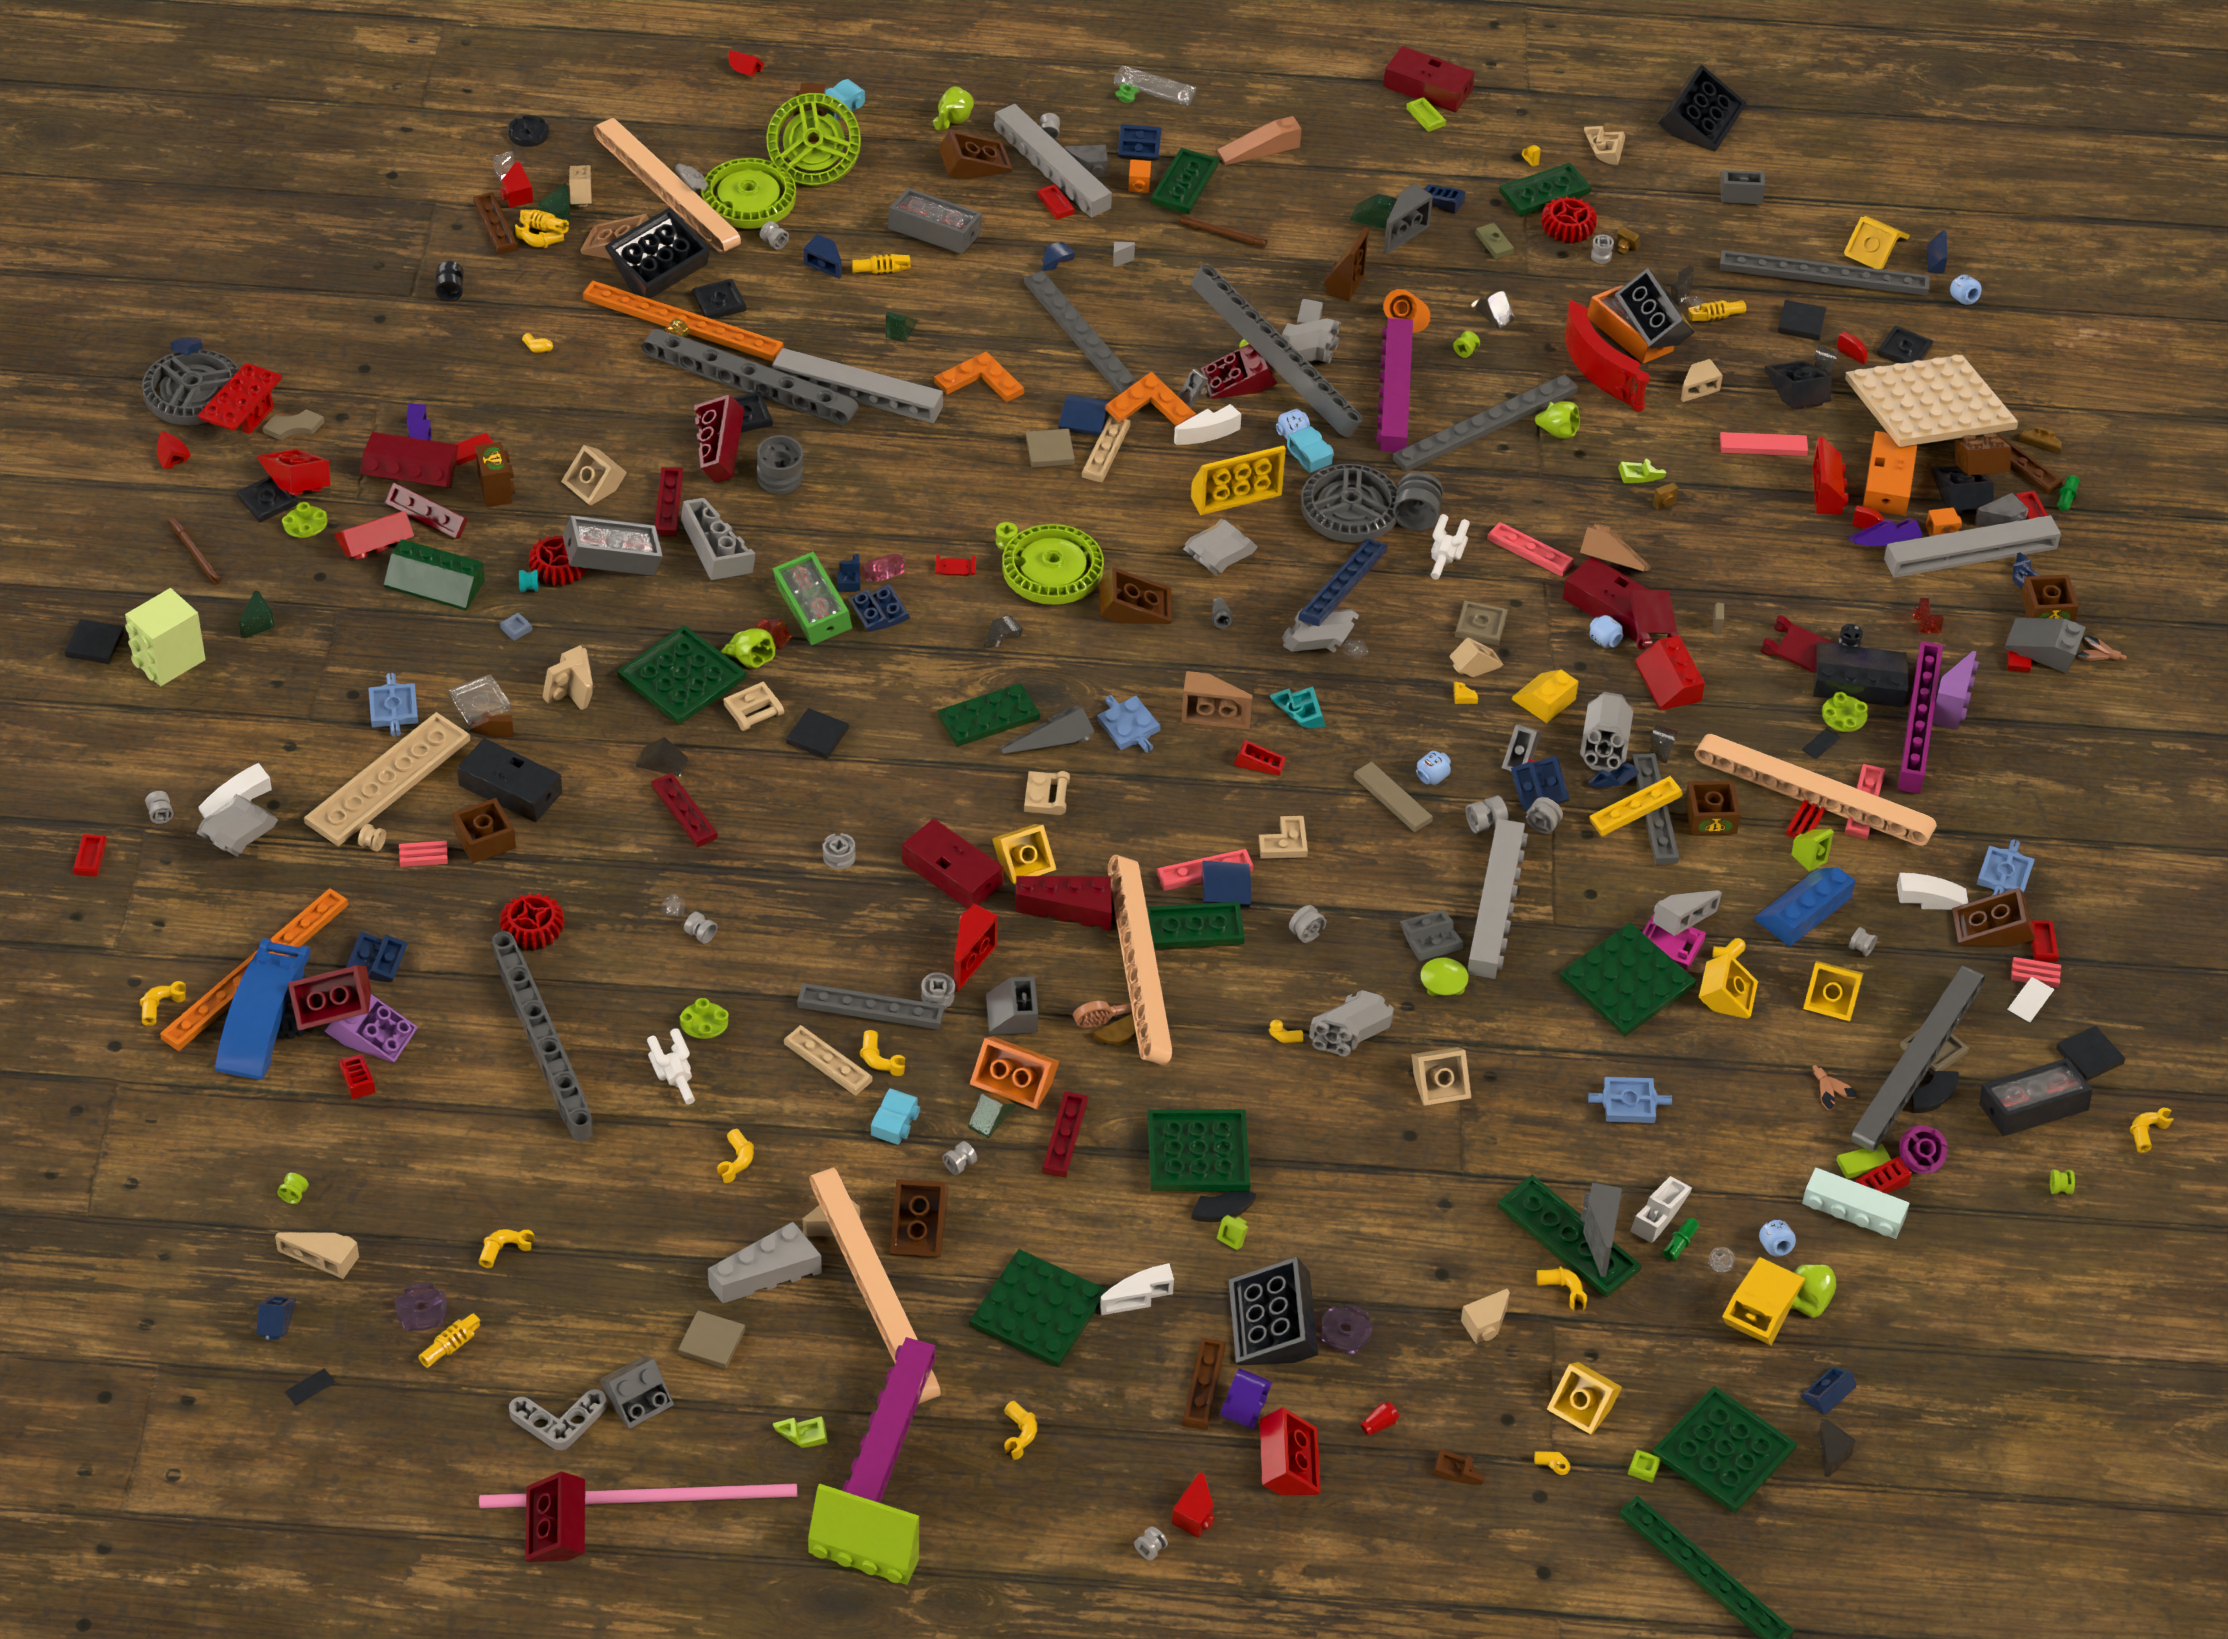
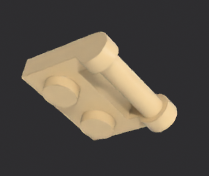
M764 681L724 698V706L738 722L742 731L750 729L751 725L774 715L778 717L784 714L782 704ZM767 705L771 706L770 708L758 712L754 715H751L747 718L745 716L746 714H749Z
M1029 771L1024 812L1064 814L1066 812V787L1070 782V774L1065 771H1060L1057 774ZM1051 785H1057L1056 800L1053 803H1049Z

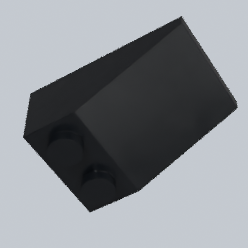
M1802 360L1765 366V371L1780 398L1792 409H1802L1805 405L1822 406L1825 402H1831V377L1808 362Z
M1958 466L1931 468L1944 505L1947 508L1954 507L1956 513L1965 512L1966 509L1977 511L1979 507L1993 502L1994 482L1985 474L1967 475Z

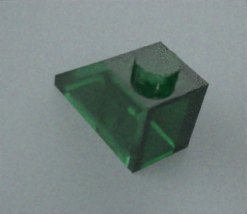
M564 183L539 202L537 210L551 213L556 218L569 222L571 215L568 185Z
M1376 194L1356 204L1350 221L1386 229L1387 220L1397 198Z

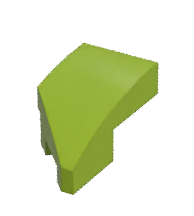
M1645 459L1643 464L1621 462L1618 467L1623 483H1643L1659 480L1665 477L1666 471L1655 469L1650 465L1651 461Z
M822 1416L799 1423L796 1422L795 1418L773 1423L775 1431L801 1448L828 1443L825 1422Z

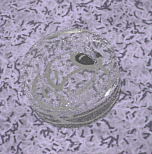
M1714 1248L1709 1256V1265L1717 1272H1728L1734 1265L1735 1256L1728 1248Z

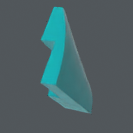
M1313 686L1292 694L1289 688L1270 695L1272 702L1302 727L1320 728L1326 726Z

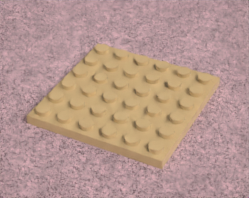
M1963 355L1933 358L1924 361L1917 360L1910 363H1897L1890 366H1877L1870 369H1857L1846 372L1845 380L1899 447L1962 438L1965 435L1975 436L2014 430L2018 426V421Z

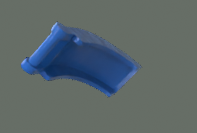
M266 938L261 940L260 947L248 965L232 1000L220 1040L215 1071L257 1080L264 1078L271 1065L277 1033L291 999L288 983L303 978L304 966L310 957V947H294L274 943L271 939ZM269 952H275V953H280V954L295 956V957H297V958H292V957H289V956H282V955L272 954V953H269Z

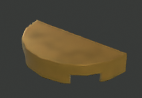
M2036 427L2035 430H2025L2018 440L2019 442L2058 454L2061 451L2062 442L2055 437L2054 432L2045 428Z
M1133 1014L1094 1032L1093 1038L1100 1044H1103V1042L1115 1044V1047L1129 1043L1134 1039L1136 1033Z

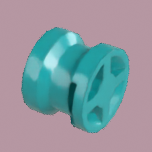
M519 570L520 592H525L526 590L538 592L537 570L532 572Z

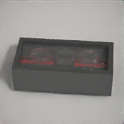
M907 188L889 207L888 229L961 254L981 234V212Z
M571 515L562 534L570 566L654 576L663 557L654 525Z

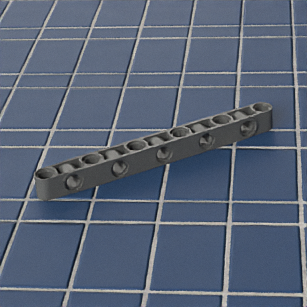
M653 329L641 344L642 351L649 357L751 394L761 392L762 397L767 400L839 425L848 424L858 410L857 402L848 396L679 335Z
M498 932L493 936L492 944L494 959L500 976L563 1121L566 1123L573 1139L576 1141H586L592 1136L593 1128L592 1117L585 1096L514 937L509 932Z

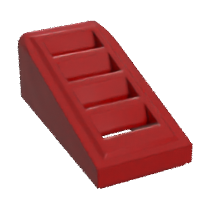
M1244 739L1234 765L1280 776L1286 757Z
M362 1054L338 1060L352 1100L376 1093L372 1075Z
M1897 1157L1861 1176L1854 1182L1869 1187L1867 1183L1870 1182L1874 1190L1887 1194L1909 1185L1911 1172L1902 1159Z

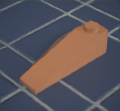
M1294 116L1275 120L1217 149V153L1224 165H1229L1299 148L1301 127Z

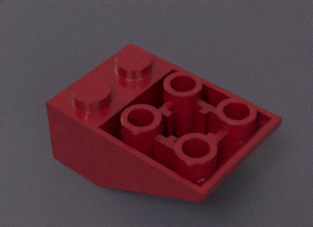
M1250 344L1201 368L1203 375L1208 378L1206 385L1211 399L1256 394L1278 384L1272 366Z

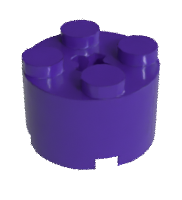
M1239 1368L1229 1389L1220 1416L1254 1429L1260 1411L1263 1409L1272 1382Z

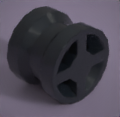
M1855 624L1844 625L1840 631L1838 644L1860 647L1863 636L1862 629Z

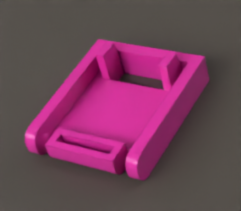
M1653 914L1651 921L1649 920L1642 933L1687 972L1705 940L1706 932L1689 927L1674 936L1653 923ZM1687 943L1693 945L1689 955L1687 951L1683 950Z

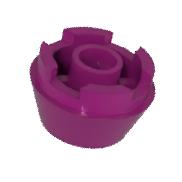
M1924 1125L1914 1126L1908 1129L1901 1138L1899 1147L1900 1157L1905 1165L1914 1172L1930 1174L1937 1171L1944 1164L1947 1156V1142L1937 1129Z

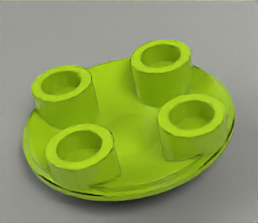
M307 502L299 503L296 509L289 512L282 519L284 530L289 535L299 538L318 534L326 527L328 521L324 510L310 506Z
M1838 692L1823 705L1822 717L1831 728L1842 732H1851L1860 729L1866 723L1868 708L1864 702L1847 696L1843 692Z
M1436 958L1423 966L1421 981L1427 988V993L1431 996L1460 995L1464 992L1468 983V973L1465 967L1456 960Z
M706 998L697 999L695 1004L688 1006L680 1015L682 1029L688 1035L701 1039L720 1035L725 1031L729 1022L728 1012L722 1007L710 1003Z

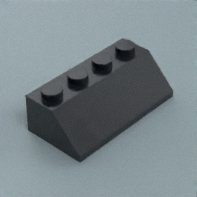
M1649 268L1645 269L1615 293L1650 348L1678 346L1694 333V330L1662 282Z

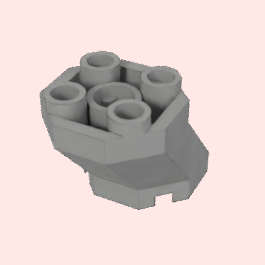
M1325 318L1299 325L1287 323L1282 336L1308 362L1319 360L1330 363L1333 355L1332 349L1336 350L1338 347L1339 337H1336L1339 332L1341 322Z
M1220 518L1216 525L1190 537L1184 544L1185 547L1183 549L1197 562L1206 566L1208 570L1218 576L1220 573L1222 574L1227 566L1253 554L1258 546L1226 520Z
M1301 608L1294 619L1296 620L1292 629L1288 627L1282 636L1283 646L1291 652L1327 648L1334 653L1337 650L1334 645L1340 646L1354 626L1352 622L1353 617L1358 619L1359 614L1352 609L1333 610L1320 626H1315L1298 620L1299 613L1303 610Z
M1603 692L1599 697L1588 703L1580 755L1593 770L1611 772L1626 761L1634 710L1621 694Z
M235 794L231 802L203 819L198 827L197 834L208 840L210 839L217 847L224 851L227 850L238 857L246 845L272 829L278 819L260 806L251 803L248 799Z
M1362 990L1357 992L1354 997H1352V994L1348 995L1345 1003L1313 1018L1309 1037L1313 1040L1312 1045L1318 1050L1346 1057L1351 1051L1356 1050L1359 1042L1390 1028L1394 1008L1390 1004L1387 1007L1384 1004L1385 999L1378 994Z

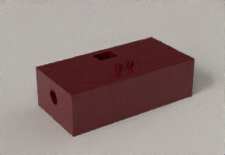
M1401 46L1385 68L1383 87L1416 99L1424 97L1430 104L1456 113L1473 90L1475 71Z
M1591 556L1565 580L1563 599L1595 618L1603 615L1610 616L1622 626V633L1625 636L1636 641L1637 629L1629 592L1631 590L1649 589Z
M934 818L902 844V863L967 909L973 903L980 905L1003 885L1004 866Z

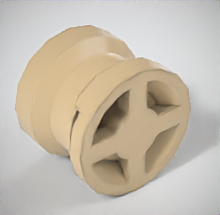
M365 824L358 836L359 846H369L371 850L378 852L385 842L386 831L382 828L375 829L371 824Z

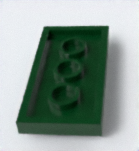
M1180 148L1151 196V204L1189 215L1217 169L1219 158Z
M1567 163L1500 185L1499 192L1521 217L1544 209L1546 203H1550L1551 199L1557 200L1558 197L1564 199L1566 196L1573 199L1574 197L1578 198L1590 194L1591 186L1571 163Z
M1019 683L939 709L938 717L956 747L1040 720V712L1023 685Z
M1240 902L1146 907L1154 949L1241 945L1245 942Z

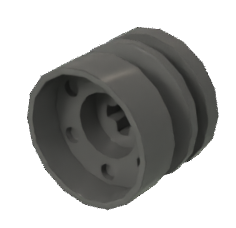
M784 435L771 436L760 443L757 450V481L760 486L774 494H787L796 490L803 480V448L800 443L792 437Z
M1413 472L1403 476L1398 482L1393 516H1396V512L1400 509L1396 522L1402 527L1414 531L1428 530L1433 527L1439 517L1443 494L1441 482L1436 477L1423 472Z

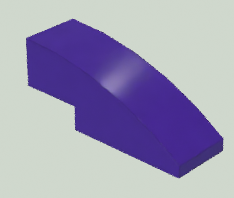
M408 404L407 427L410 438L431 441V420H427L426 404Z
M1908 518L1897 524L1886 519L1849 536L1848 540L1855 544L1867 546H1887L1890 543L1913 540L1923 535L1915 519Z

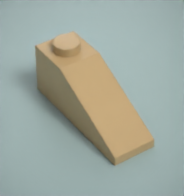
M591 165L570 166V202L575 204L576 207L588 206V203H592Z
M277 1233L275 1236L278 1252L344 1279L359 1258L357 1242L349 1236H342L337 1233Z

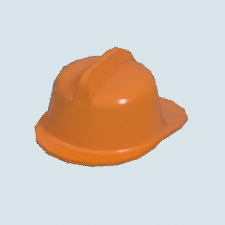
M1396 289L1386 296L1383 302V310L1388 318L1413 320L1412 333L1423 331L1430 322L1429 308L1416 296L1404 289Z

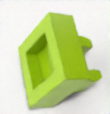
M1229 1215L1225 1216L1222 1219L1216 1239L1239 1250L1243 1246L1247 1233V1221L1240 1217L1234 1219Z

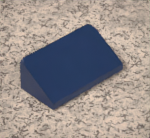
M1944 230L1927 245L1929 273L1943 274L1947 262V232Z
M1832 1366L1801 1394V1398L1818 1412L1826 1415L1856 1388L1852 1371Z

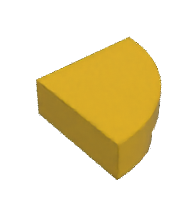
M1536 145L1529 146L1523 150L1522 156L1532 167L1539 165L1541 149Z
M1454 682L1455 704H1478V695L1474 690L1472 691L1466 687L1464 683Z

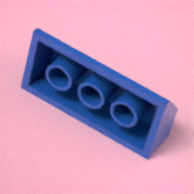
M1838 867L1816 869L1755 916L1754 920L1790 947L1851 899L1855 879Z

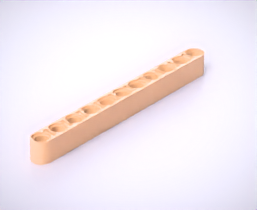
M610 118L594 126V134L599 142L719 253L723 254L741 244L738 232L616 119Z
M1713 734L1705 735L1695 751L1696 759L1703 764L1800 801L1808 800V804L1812 805L1815 803L1819 808L1823 806L1827 811L1842 817L1850 818L1851 816L1853 821L1863 825L1867 824L1871 828L1916 845H1926L1937 826L1935 820L1928 815Z
M1114 855L1108 863V876L1111 877V893L1139 1053L1143 1060L1166 1065L1172 1056V1046L1139 864L1135 860Z
M833 1167L810 1175L813 1192L892 1359L896 1363L895 1353L897 1347L903 1345L906 1337L917 1340V1337L837 1170ZM932 1370L918 1404L941 1395L939 1384Z

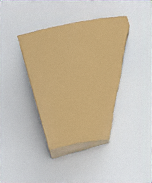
M1603 126L1584 127L1585 134L1596 158L1608 164L1618 165L1625 141L1624 132H1604Z

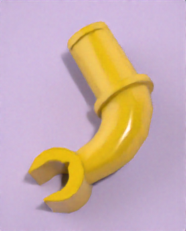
M523 222V228L518 227L517 224L515 225L516 237L523 239L533 247L547 248L551 244L564 241V234L558 231L533 234L530 232L528 223Z
M177 981L171 986L151 988L140 999L142 1024L146 1026L156 1024L157 1007L159 1006V1000L162 998L171 997L175 1002L186 1000V984Z
M873 1030L865 1031L863 1035V1048L860 1051V1056L864 1058L865 1062L876 1070L889 1071L894 1076L903 1075L905 1057L901 1055H895L891 1059L880 1057L879 1050L877 1049L878 1033Z
M2161 1108L2158 1112H2145L2135 1118L2130 1127V1133L2134 1135L2137 1152L2145 1153L2152 1148L2148 1134L2150 1124H2155L2161 1129H2166L2170 1126L2174 1119H2168L2171 1113L2170 1109Z
M733 1129L727 1134L728 1141L736 1150L738 1158L732 1163L728 1161L722 1162L717 1167L719 1177H723L724 1183L732 1182L736 1174L746 1169L753 1159L754 1145L745 1139L739 1129Z
M509 1229L498 1230L484 1239L485 1246L479 1258V1264L485 1268H492L498 1251L506 1243H515L520 1250L530 1251L531 1242H526L525 1240L534 1242V1233L530 1230L517 1232Z
M1559 1266V1269L1537 1270L1538 1286L1566 1285L1571 1290L1570 1308L1574 1311V1302L1576 1300L1583 1304V1310L1586 1308L1587 1295L1583 1292L1581 1281L1575 1273L1562 1268V1266Z
M1011 1401L1005 1407V1414L1018 1424V1428L1022 1432L1018 1438L1012 1437L1007 1439L1004 1447L1006 1454L1011 1449H1014L1011 1452L1012 1459L1016 1460L1022 1457L1023 1449L1033 1441L1037 1433V1422L1033 1413H1028L1016 1401Z

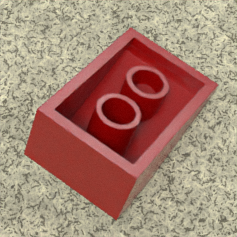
M299 449L257 455L258 461L280 489L288 491L290 495H300L305 490L321 491L322 487L331 486L329 460Z
M974 903L968 910H964L959 918L960 925L954 958L956 992H959L997 947L998 915Z

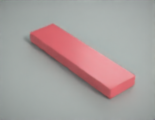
M1720 433L1721 453L1807 456L1808 454L1807 436Z
M1501 522L1488 534L1487 540L1561 577L1574 565V558Z
M1863 764L1856 789L1879 797L1886 769ZM1850 816L1847 821L1845 835L1867 840L1871 827L1867 824L1863 825L1853 821V817Z
M1242 849L1157 868V876L1163 890L1166 891L1202 883L1203 860L1248 863L1250 872L1253 871V863L1247 850Z

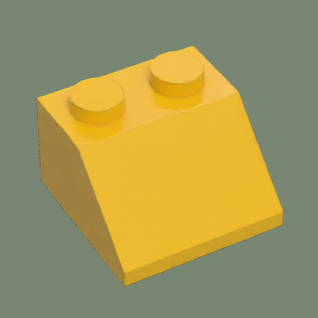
M1563 670L1541 673L1512 696V700L1545 723H1548L1576 700L1579 681Z
M1034 824L992 838L998 861L1004 866V871L1012 884L1016 883V876H1039L1057 870L1044 825Z
M1728 953L1706 962L1699 998L1713 1012L1747 1019L1751 1017L1758 981Z
M1816 961L1803 1009L1850 1021L1863 973Z
M1579 1362L1569 1364L1547 1410L1585 1432L1593 1434L1611 1410L1622 1387Z

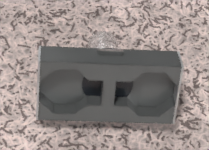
M1192 369L1177 396L1192 408L1198 396L1207 393V388L1204 386L1208 378L1198 370Z

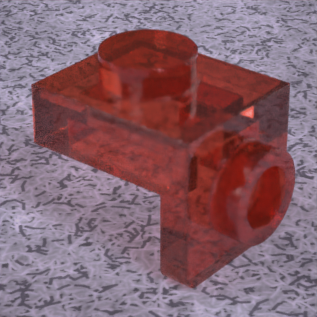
M1920 598L1919 605L1914 607L1913 613L1914 620H1917L1918 632L1941 633L1944 621L1943 615L1930 614L1929 598Z
M782 618L762 619L756 624L757 629L766 630L771 634L776 649H782L791 638V633Z

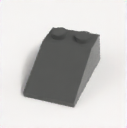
M1416 184L1405 188L1400 193L1387 220L1384 254L1386 255L1430 226L1433 196Z
M2015 618L2004 649L2068 673L2086 627L2067 619Z
M1592 1183L1591 1192H1585L1580 1221L1585 1222L1583 1233L1601 1277L1606 1278L1622 1188Z

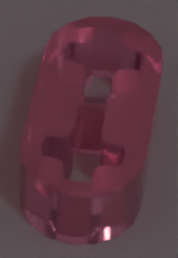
M890 554L868 561L864 566L865 578L871 582H878L902 574L905 569L904 557L899 554Z

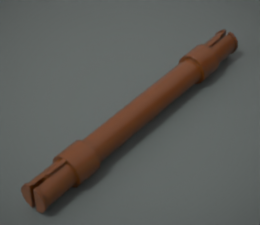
M1181 215L1179 220L1180 224L1191 226V228L1206 230L1241 240L1251 245L1255 244L1266 248L1268 239L1204 222L1201 219Z
M176 517L170 518L172 521L168 520V524L172 527L175 535L181 539L214 585L219 584L221 578L216 573L215 568L207 561Z

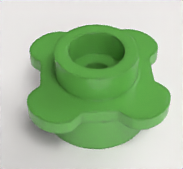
M1121 84L1119 91H1116L1115 95L1119 97L1120 101L1130 103L1134 101L1135 94L1139 92V89L1129 84Z

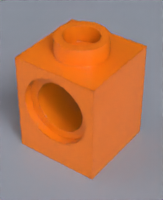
M1130 161L1128 192L1149 193L1151 161Z
M1954 507L1929 510L1925 527L1929 536L1959 531L1962 527V521L1960 516H1957Z

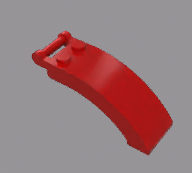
M1570 300L1564 338L1573 362L1582 374L1598 388L1629 404L1634 411H1644V395L1646 385L1649 383V374L1640 370V363L1622 354L1605 342L1591 325L1587 316L1588 308ZM1635 381L1637 382V391L1634 390Z

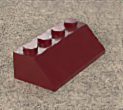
M372 432L363 451L360 474L452 489L458 445Z

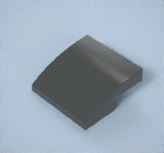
M1444 909L1400 921L1403 933L1419 961L1463 949V941L1455 932L1453 920Z

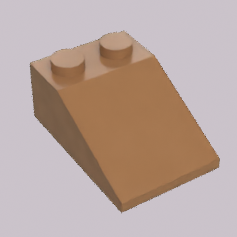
M647 214L594 225L580 250L581 253L611 259L605 249V245L649 220Z
M1601 524L1587 527L1580 553L1641 571H1650L1651 566L1616 533L1610 532V527Z
M1186 671L1182 722L1250 730L1253 695L1211 674Z

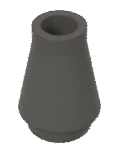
M1215 598L1212 601L1211 621L1217 628H1227L1233 621V614L1223 598Z

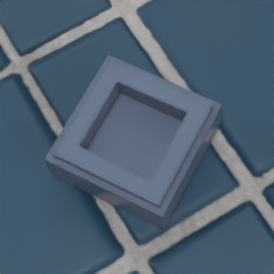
M519 613L500 623V628L514 641L532 631V625Z

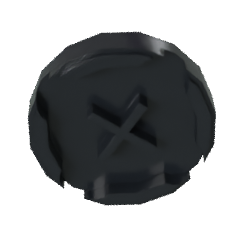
M524 115L521 119L515 118L509 123L508 136L514 144L521 147L538 146L548 138L549 126L541 117Z

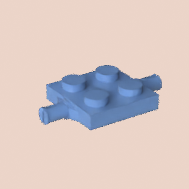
M390 673L386 675L387 684L369 688L372 727L390 726L391 735L395 737V730L397 736L401 734L400 725L418 723L415 683L398 684L396 683V675L391 673V680Z
M1112 695L1107 696L1105 703L1108 704L1110 709L1097 715L1100 725L1120 750L1140 744L1146 753L1151 751L1153 745L1147 739L1160 731V724L1137 696L1122 703H1118Z
M2011 840L2008 849L1989 846L1977 885L1993 889V895L2019 887L2024 894L2035 859L2023 856L2017 852L2020 846L2018 840L2015 847V840Z
M1605 1077L1603 1093L1589 1092L1588 1103H1603L1606 1121L1655 1123L1657 1105L1671 1106L1672 1095H1657L1654 1089L1653 1078Z

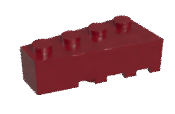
M728 394L694 405V411L697 413L695 421L699 428L697 440L700 442V467L715 483L734 477L744 408Z
M1016 876V912L1042 918L1052 916L1056 917L1058 921L1068 922V920L1081 922L1082 926L1091 927V925L1102 926V930L1111 931V877Z

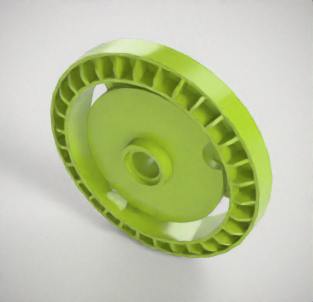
M821 93L802 94L785 102L773 115L766 137L770 159L775 167H778L776 164L779 167H783L791 174L795 184L807 187L827 186L843 178L856 163L861 147V134L853 113L840 100ZM812 107V110L804 111V108ZM816 107L826 108L841 117L849 130V142L845 141L843 129L837 119L829 113L823 117L818 116ZM800 110V114L791 119L785 128L783 135L785 151L780 154L778 146L780 130L785 121L792 114ZM816 136L819 138V141L816 144H811L808 142L809 139ZM844 147L848 148L846 154L842 153ZM786 157L791 161L789 164L784 160ZM839 158H842L835 167L822 173H804L793 168L797 166L807 171H820L832 166Z
M741 158L722 163L711 170L704 178L708 184L705 191L701 190V198L732 227L744 229L760 228L769 221L776 223L782 220L791 212L796 202V185L791 174L783 167H779L778 164H776L778 166L776 168L771 161L757 158ZM779 186H780V187L782 188V190L784 191V194H783V196L780 198V200L778 201L779 196H780V188H779ZM718 188V195L714 196V192Z
M1058 524L1034 526L1018 533L1008 542L1002 558L1004 578L1017 594L1034 602L1052 605L1074 602L1090 594L1100 583L1104 568L1102 551L1092 537L1076 528ZM1089 560L1091 567L1089 571L1083 576L1086 570V561ZM1016 565L1020 566L1023 575L1018 571Z

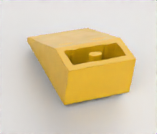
M1759 1257L1729 1302L1722 1316L1725 1324L1768 1345H1772L1805 1278Z

